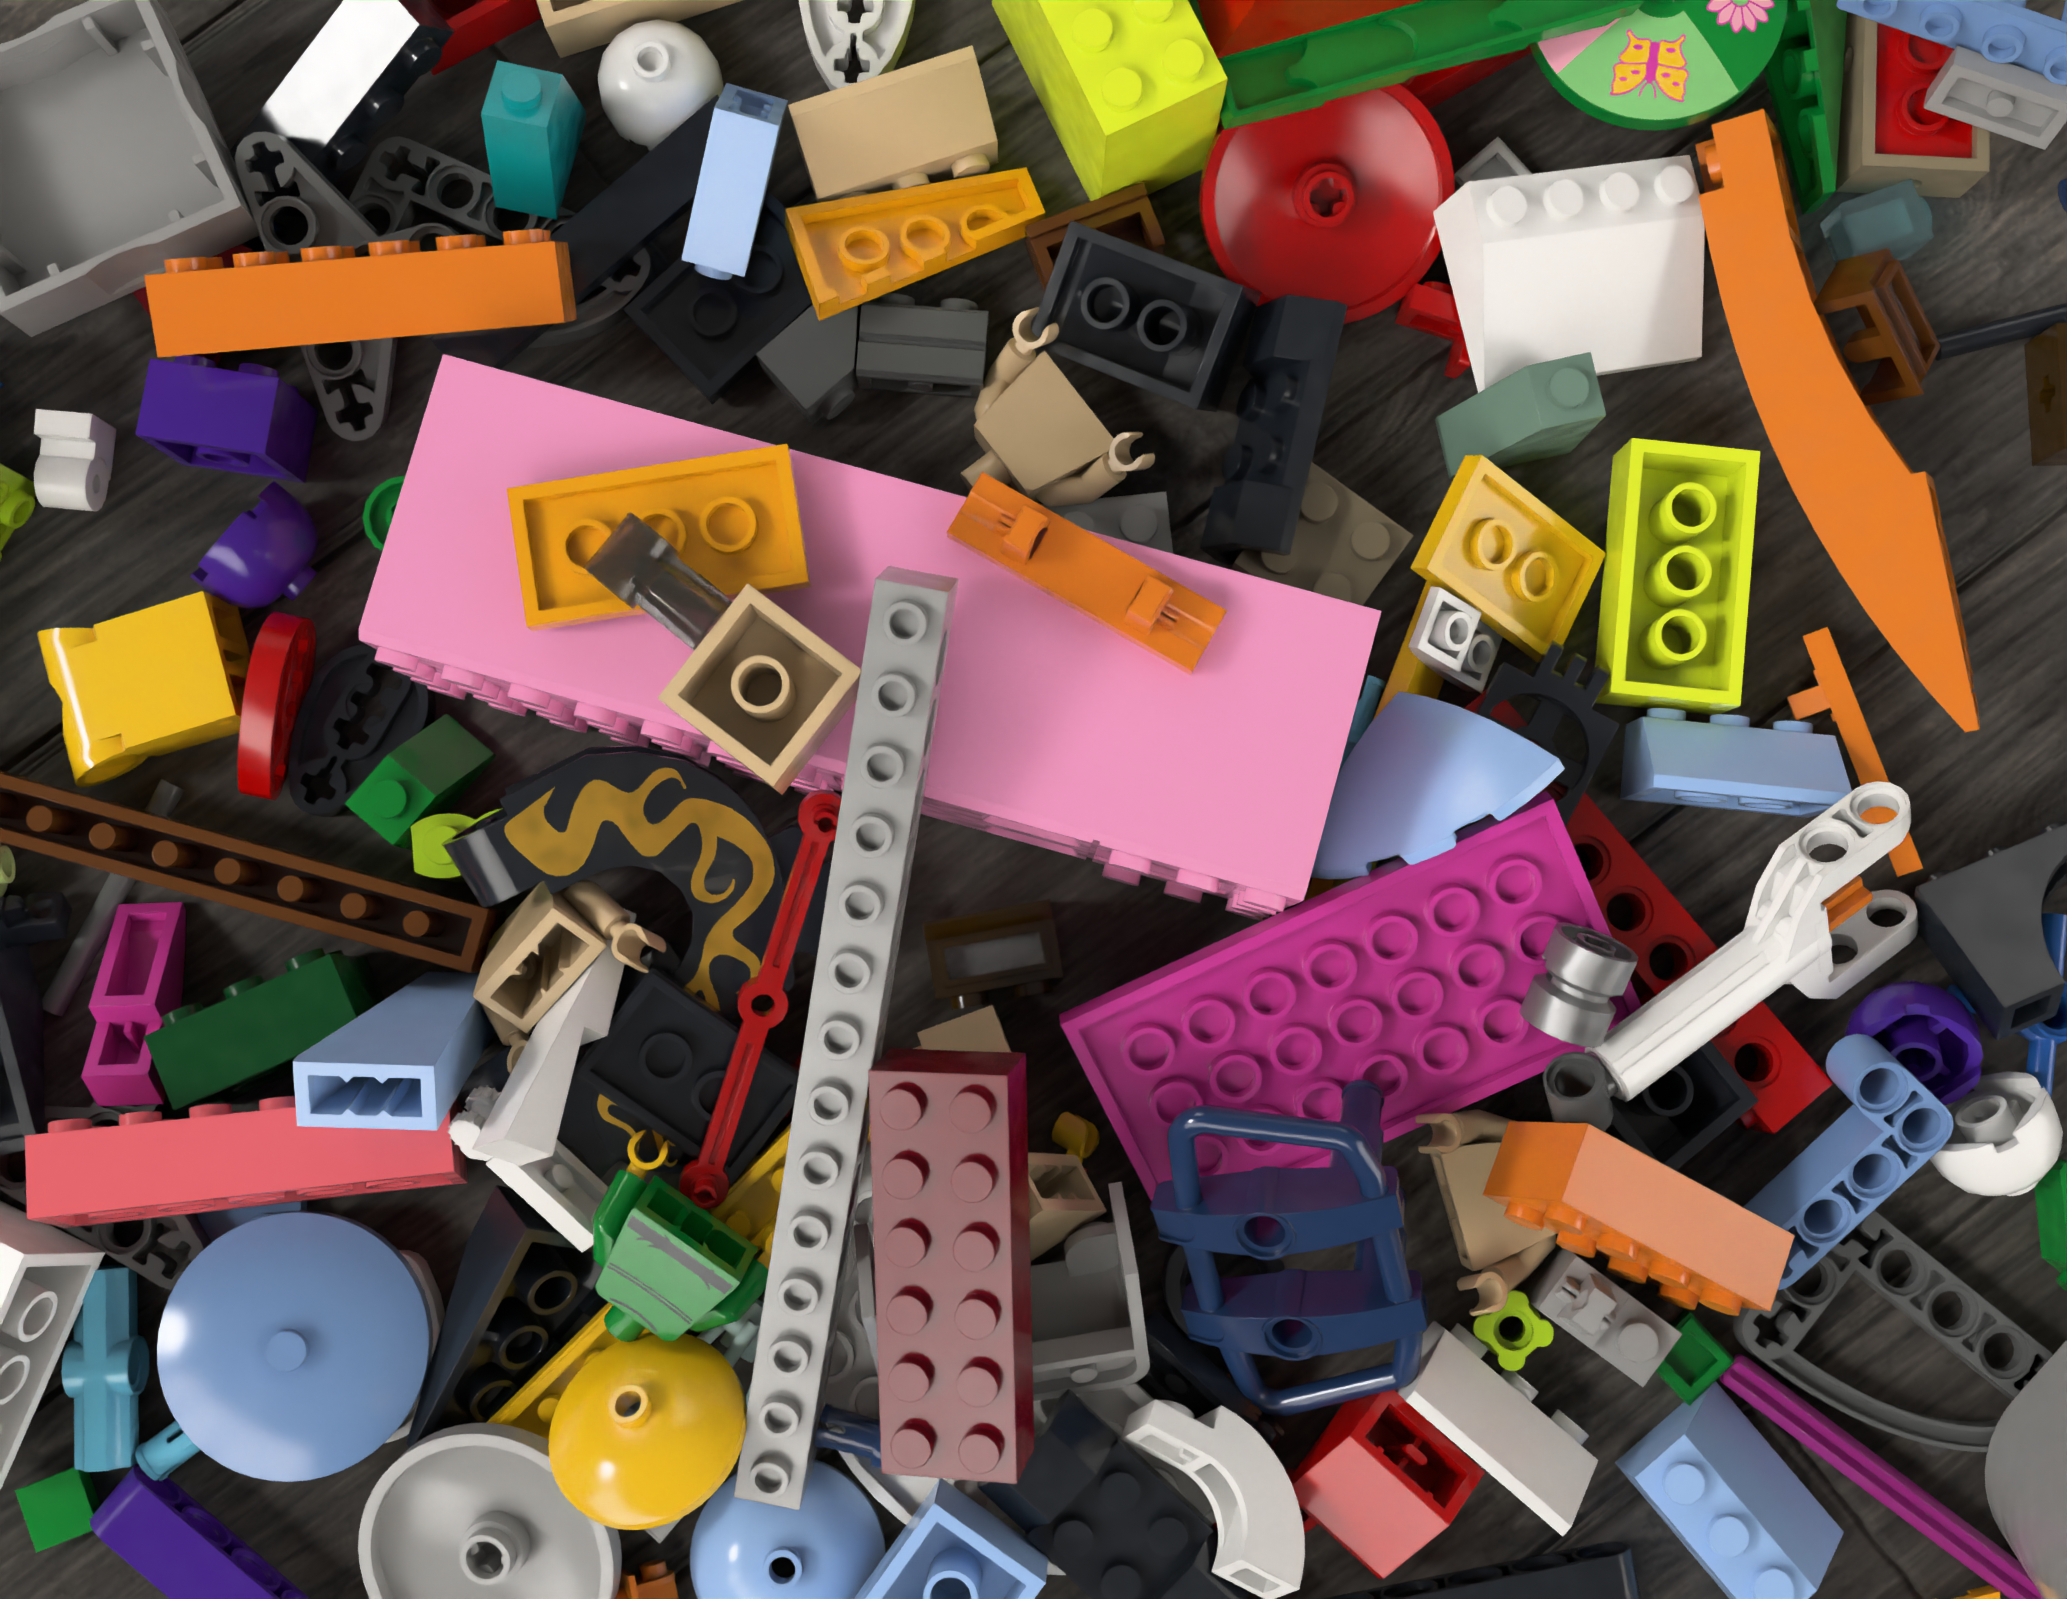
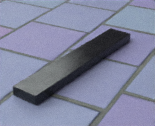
M718 95L713 97L551 235V241L568 242L575 305L586 298L693 206L713 111L719 99ZM554 324L439 333L433 335L430 340L442 354L501 370Z

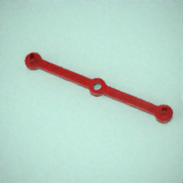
M820 789L813 791L804 797L799 805L798 821L803 831L800 846L758 975L746 981L738 992V1010L743 1022L699 1157L689 1162L680 1174V1193L704 1210L717 1207L728 1194L729 1176L724 1165L769 1028L775 1027L783 1021L788 1012V996L783 984L829 843L834 841L836 837L842 797L831 790ZM762 994L768 995L774 1000L772 1008L764 1012L758 1011L752 1006L754 998Z

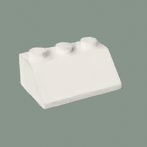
M1433 1321L1423 1333L1421 1360L1417 1377L1409 1385L1395 1391L1560 1535L1564 1536L1572 1527L1598 1463V1460L1581 1446L1589 1435L1559 1409L1551 1418L1531 1403L1539 1392L1515 1371L1505 1369L1499 1375L1483 1362L1481 1358L1488 1351V1348L1459 1323L1449 1332L1436 1321Z

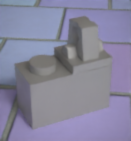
M1559 1245L1554 1248L1523 1291L1528 1297L1529 1302L1537 1310L1642 1387L1645 1386L1682 1335L1673 1326L1583 1259Z

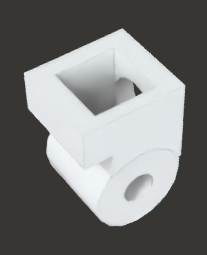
M36 409L34 434L41 438L40 455L34 470V488L39 503L43 507L99 511L105 502L108 482L111 479L117 429L89 413Z

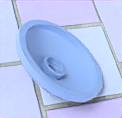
M815 1460L814 1469L799 1510L734 1497L737 1472L729 1477L710 1497L696 1523L690 1548L691 1578L698 1599H854L886 1554L882 1525L867 1495L845 1473L818 1460ZM778 1557L789 1558L794 1563L795 1573L787 1578L777 1576L772 1569V1561Z

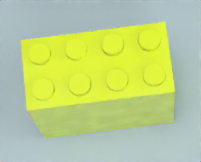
M992 0V6L1090 202L1141 182L1144 183L1147 195L1203 169L1208 150L1217 132L1228 78L1188 0Z

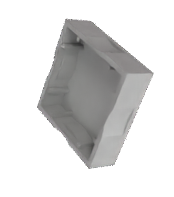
M89 0L53 16L45 24L20 38L0 44V315L30 337H33L145 287L144 275L166 273L164 260L191 257L209 258L260 236L238 176L235 162L171 20L157 0Z

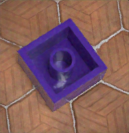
M196 355L175 356L174 362L157 359L149 360L136 430L138 437L185 466L305 483L318 410L299 395L298 388L282 381L277 370L252 363L239 364L238 371L215 368L216 363L214 361Z

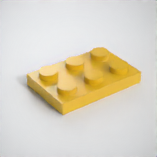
M1465 455L1412 563L1411 569L1435 587L1444 589L1480 611L1481 616L1479 620L1533 660L1539 662L1552 640L1561 645L1564 644L1606 553L1483 455Z

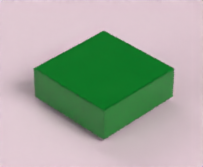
M1683 1310L1670 1323L1682 1335L1655 1372L1684 1403L1690 1406L1733 1364L1735 1359L1691 1312Z
M71 1467L15 1490L36 1553L93 1531L89 1519L101 1505L89 1472L75 1470V1467Z

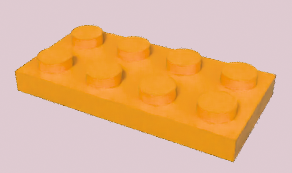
M788 444L506 488L526 627L531 631L733 600L747 583L763 595L811 587L792 459Z

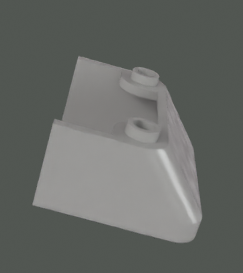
M1122 1182L1108 1184L1113 1216L1112 1223L1090 1222L1081 1226L1068 1237L1064 1244L1065 1261L1030 1266L1033 1401L1061 1397L1068 1389L1072 1390L1075 1394H1082L1127 1386L1142 1379L1149 1371L1150 1362L1139 1274ZM866 1223L854 1225L861 1318L878 1375L874 1247Z

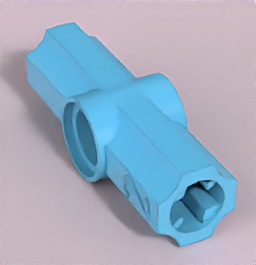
M124 1264L99 1266L98 1270H95L83 1298L81 1309L74 1322V1338L68 1342L62 1359V1384L68 1397L74 1398L75 1470L99 1472L132 1467L138 1464L135 1456V1449L139 1446L138 1395L144 1390L149 1375V1349L144 1337L138 1335L137 1272Z

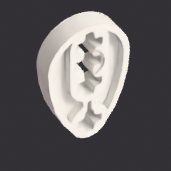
M799 0L805 36L817 70L830 91L854 84L847 83L844 73L841 71L847 70L849 61L852 60V50L855 45L858 61H860L862 71H864L859 73L857 82L893 71L908 38L916 0H863L866 13H862L860 23L849 22L846 12L851 10L852 0Z

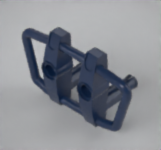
M1368 1080L1351 1081L1344 1087L1341 1095L1342 1108L1339 1122L1214 1105H1199L1179 1113L1172 1121L1168 1130L1172 1180L1164 1181L1156 1187L1150 1209L1154 1214L1159 1240L1181 1245L1184 1251L1192 1283L1186 1286L1180 1310L1185 1318L1189 1332L1188 1337L1194 1341L1219 1347L1239 1390L1252 1400L1251 1403L1258 1406L1264 1414L1289 1416L1400 1389L1409 1385L1419 1372L1423 1345L1422 1331L1427 1330L1428 1304L1426 1295L1423 1293L1421 1273L1417 1270H1408L1405 1260L1407 1234L1403 1227L1404 1210L1407 1205L1406 1192L1399 1185L1397 1169L1392 1166L1381 1165L1384 1136L1380 1127L1381 1111L1384 1106V1097L1381 1098L1383 1091L1376 1083ZM1209 1133L1331 1149L1329 1167L1278 1168L1264 1166L1251 1171L1200 1177L1195 1138L1199 1134ZM1357 1241L1354 1270L1306 1271L1303 1269H1287L1277 1273L1219 1279L1212 1252L1273 1260L1282 1258L1286 1254L1321 1250ZM1395 1340L1393 1362L1286 1389H1274L1267 1386L1263 1382L1251 1356L1252 1353L1300 1361L1316 1355L1351 1351Z

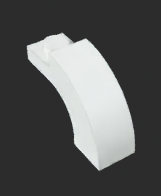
M1155 1399L1128 1416L1121 1440L1183 1471L1199 1485L1207 1496L1214 1511L1218 1528V1547L1211 1572L1263 1599H1276L1299 1590L1305 1558V1536L1301 1511L1292 1483L1283 1465L1263 1437L1250 1424L1222 1405L1197 1419H1193L1194 1414L1187 1407L1173 1401H1158Z

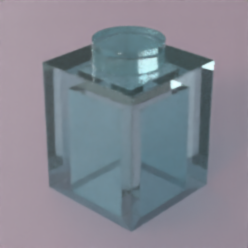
M1912 179L1840 203L1820 223L1835 265L1838 260L1889 248L1894 259L1901 261L1913 256L1934 238L1931 230V210L1925 199L1918 196Z

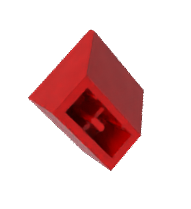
M1395 1390L1344 1402L1290 1477V1481L1299 1507L1377 1578L1384 1579L1451 1524L1485 1474V1471L1407 1403Z

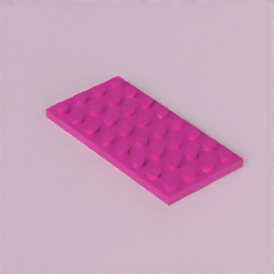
M1547 791L1537 794L1501 821L1492 815L1455 832L1457 836L1456 846L1444 853L1414 865H1409L1400 857L1370 871L1367 876H1359L1059 1014L1060 1025L1151 1202L1156 1187L1164 1181L1172 1180L1168 1130L1175 1117L1188 1108L1199 1105H1214L1339 1122L1342 1108L1341 1095L1344 1087L1351 1081L1368 1080L1376 1083L1383 1091L1381 1098L1384 1097V1106L1381 1111L1380 1127L1384 1133L1383 1143L1428 1124H1416L1415 1118L1419 1114H1450L1545 1071L1546 1066L1554 1058L1564 1053H1585L1586 1047L1571 1044L1546 1034L1526 1021L1519 1012L1534 975L1548 972L1545 968L1546 962L1542 956L1556 923L1577 924L1612 937L1554 799ZM1629 980L1623 995L1609 998L1616 1007V1012L1608 1031L1641 1007L1631 980ZM1209 1133L1199 1134L1195 1138L1200 1177L1251 1171L1264 1166L1278 1168L1329 1167L1331 1149Z

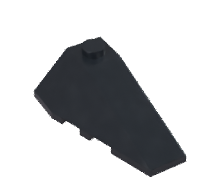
M496 1185L467 1241L406 1443L409 1448L428 1435L445 1428L470 1423H486L519 1391L518 1385L542 1359L548 1362L564 1347L560 1339L580 1316L585 1313L592 1317L607 1301L599 1296L595 1289L596 1282L603 1268L594 1260L593 1245L584 1252L578 1250L510 1187Z

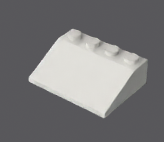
M1690 155L1469 181L1433 211L1478 393L1525 366L1591 352L1597 376L1690 362L1702 357L1705 225L1698 196L1700 193Z

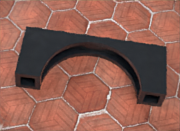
M2065 821L2053 823L2040 831L2036 837L2013 847L1999 846L1993 848L1980 857L1977 862L1953 872L1950 870L1938 871L1927 877L1915 889L1914 902L1918 914L1917 932L1996 1041L2056 1016L2066 982L2055 967L2048 952L2043 935L2041 911L2054 892L2067 881V822Z

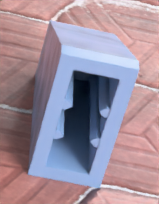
M726 83L714 107L681 259L682 261L694 263V269L698 273L721 280H729L733 274L745 277L788 100Z

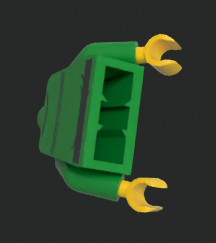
M647 1130L634 1134L630 1139L627 1152L631 1162L626 1171L618 1170L593 1217V1257L598 1265L603 1268L596 1282L595 1289L599 1296L613 1305L604 1318L606 1328L615 1338L625 1342L635 1341L645 1328L664 1341H675L688 1329L702 1332L739 1321L766 1290L776 1223L771 1224L762 1234L761 1245L764 1252L756 1260L754 1256L758 1250L757 1246L703 1208L696 1206L693 1201L655 1175L647 1184L644 1178L649 1169H656L663 1165L670 1153L669 1142L665 1141L660 1155L655 1161L648 1163L640 1159L637 1147Z

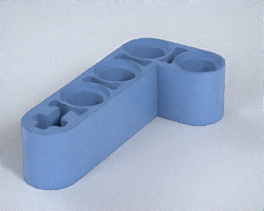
M1853 1034L1845 1036L1834 1044L1828 1052L1826 1059L1827 1074L1851 1100L1853 1105L1743 1207L1795 1235L1778 1290L1785 1289L1800 1279L1936 1154L1951 1137L1954 1125L1953 1117L1949 1110L1877 1040L1868 1035ZM1872 1071V1073L1868 1077L1863 1079L1866 1076V1074Z

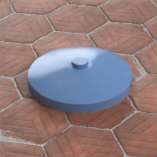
M298 1210L270 1214L246 1222L223 1234L202 1250L180 1276L168 1298L159 1327L157 1343V1366L165 1400L175 1420L189 1439L206 1455L235 1472L253 1478L281 1482L307 1481L340 1472L376 1451L403 1424L414 1408L422 1392L432 1358L433 1326L430 1307L419 1278L406 1258L385 1237L356 1220L323 1211Z

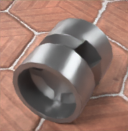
M1556 923L1542 956L1546 962L1545 968L1548 972L1534 975L1519 1012L1531 1025L1550 1036L1578 1046L1599 1047L1616 1012V1007L1609 998L1624 994L1639 957L1623 943L1596 930L1577 924Z

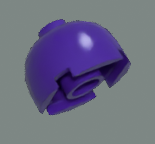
M276 481L270 483L257 496L261 501L253 511L250 509L247 512L243 511L200 561L198 564L200 568L190 576L212 595L230 605L247 609L266 607L282 594L291 601H294L318 574L308 565L318 548V530L306 508Z
M1918 981L1890 983L1872 991L1851 1013L1845 1036L1864 1034L1877 1040L1944 1106L1960 1100L1978 1083L1981 1076L1980 1063L1983 1058L1979 1029L1974 1016L1962 1001L1952 993L1935 984ZM1872 1071L1866 1074V1076L1863 1079L1868 1077L1872 1073Z

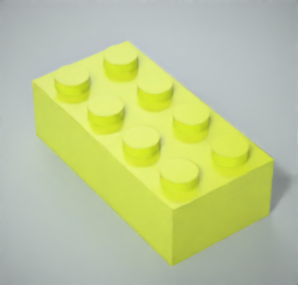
M1631 438L1613 455L1605 544L1606 556L1604 558L1595 667L1600 665L1609 670L1610 674L1595 703L1641 708H1669L1709 715L1722 714L1741 706L1760 451Z

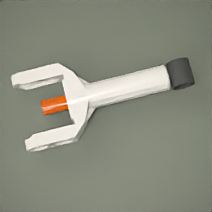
M1879 781L1866 783L1854 789L1781 843L1756 885L1745 927L1741 933L1606 1033L1601 1046L1594 1048L1586 1047L1585 1053H1564L1554 1058L1546 1066L1543 1082L1554 1123H1587L1604 1132L1611 1125L1614 1116L1610 1097L1615 1096L1618 1099L1625 1100V1102L1631 1100L1782 985L1793 984L1809 998L1837 999L1910 944L1918 931V914L1915 902L1908 895L1900 891L1885 889L1870 892L1863 886L1862 878L1859 876L1861 872L1904 840L1911 824V808L1908 794L1901 787L1892 783ZM1878 806L1888 807L1898 814L1893 820L1883 824L1868 823L1860 817L1864 811ZM1824 844H1835L1847 851L1842 858L1832 862H1820L1809 855L1814 848ZM1882 909H1894L1906 917L1901 923L1892 927L1877 926L1869 920V917L1874 912ZM1835 945H1845L1854 949L1857 955L1846 963L1834 964L1832 962L1831 948ZM1585 1094L1581 1097L1572 1098L1575 1095Z

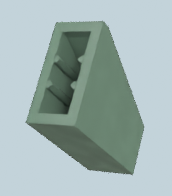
M1591 352L1525 366L1437 416L1435 423L1449 479H1453L1465 455H1483L1498 468L1570 453L1606 416V411Z

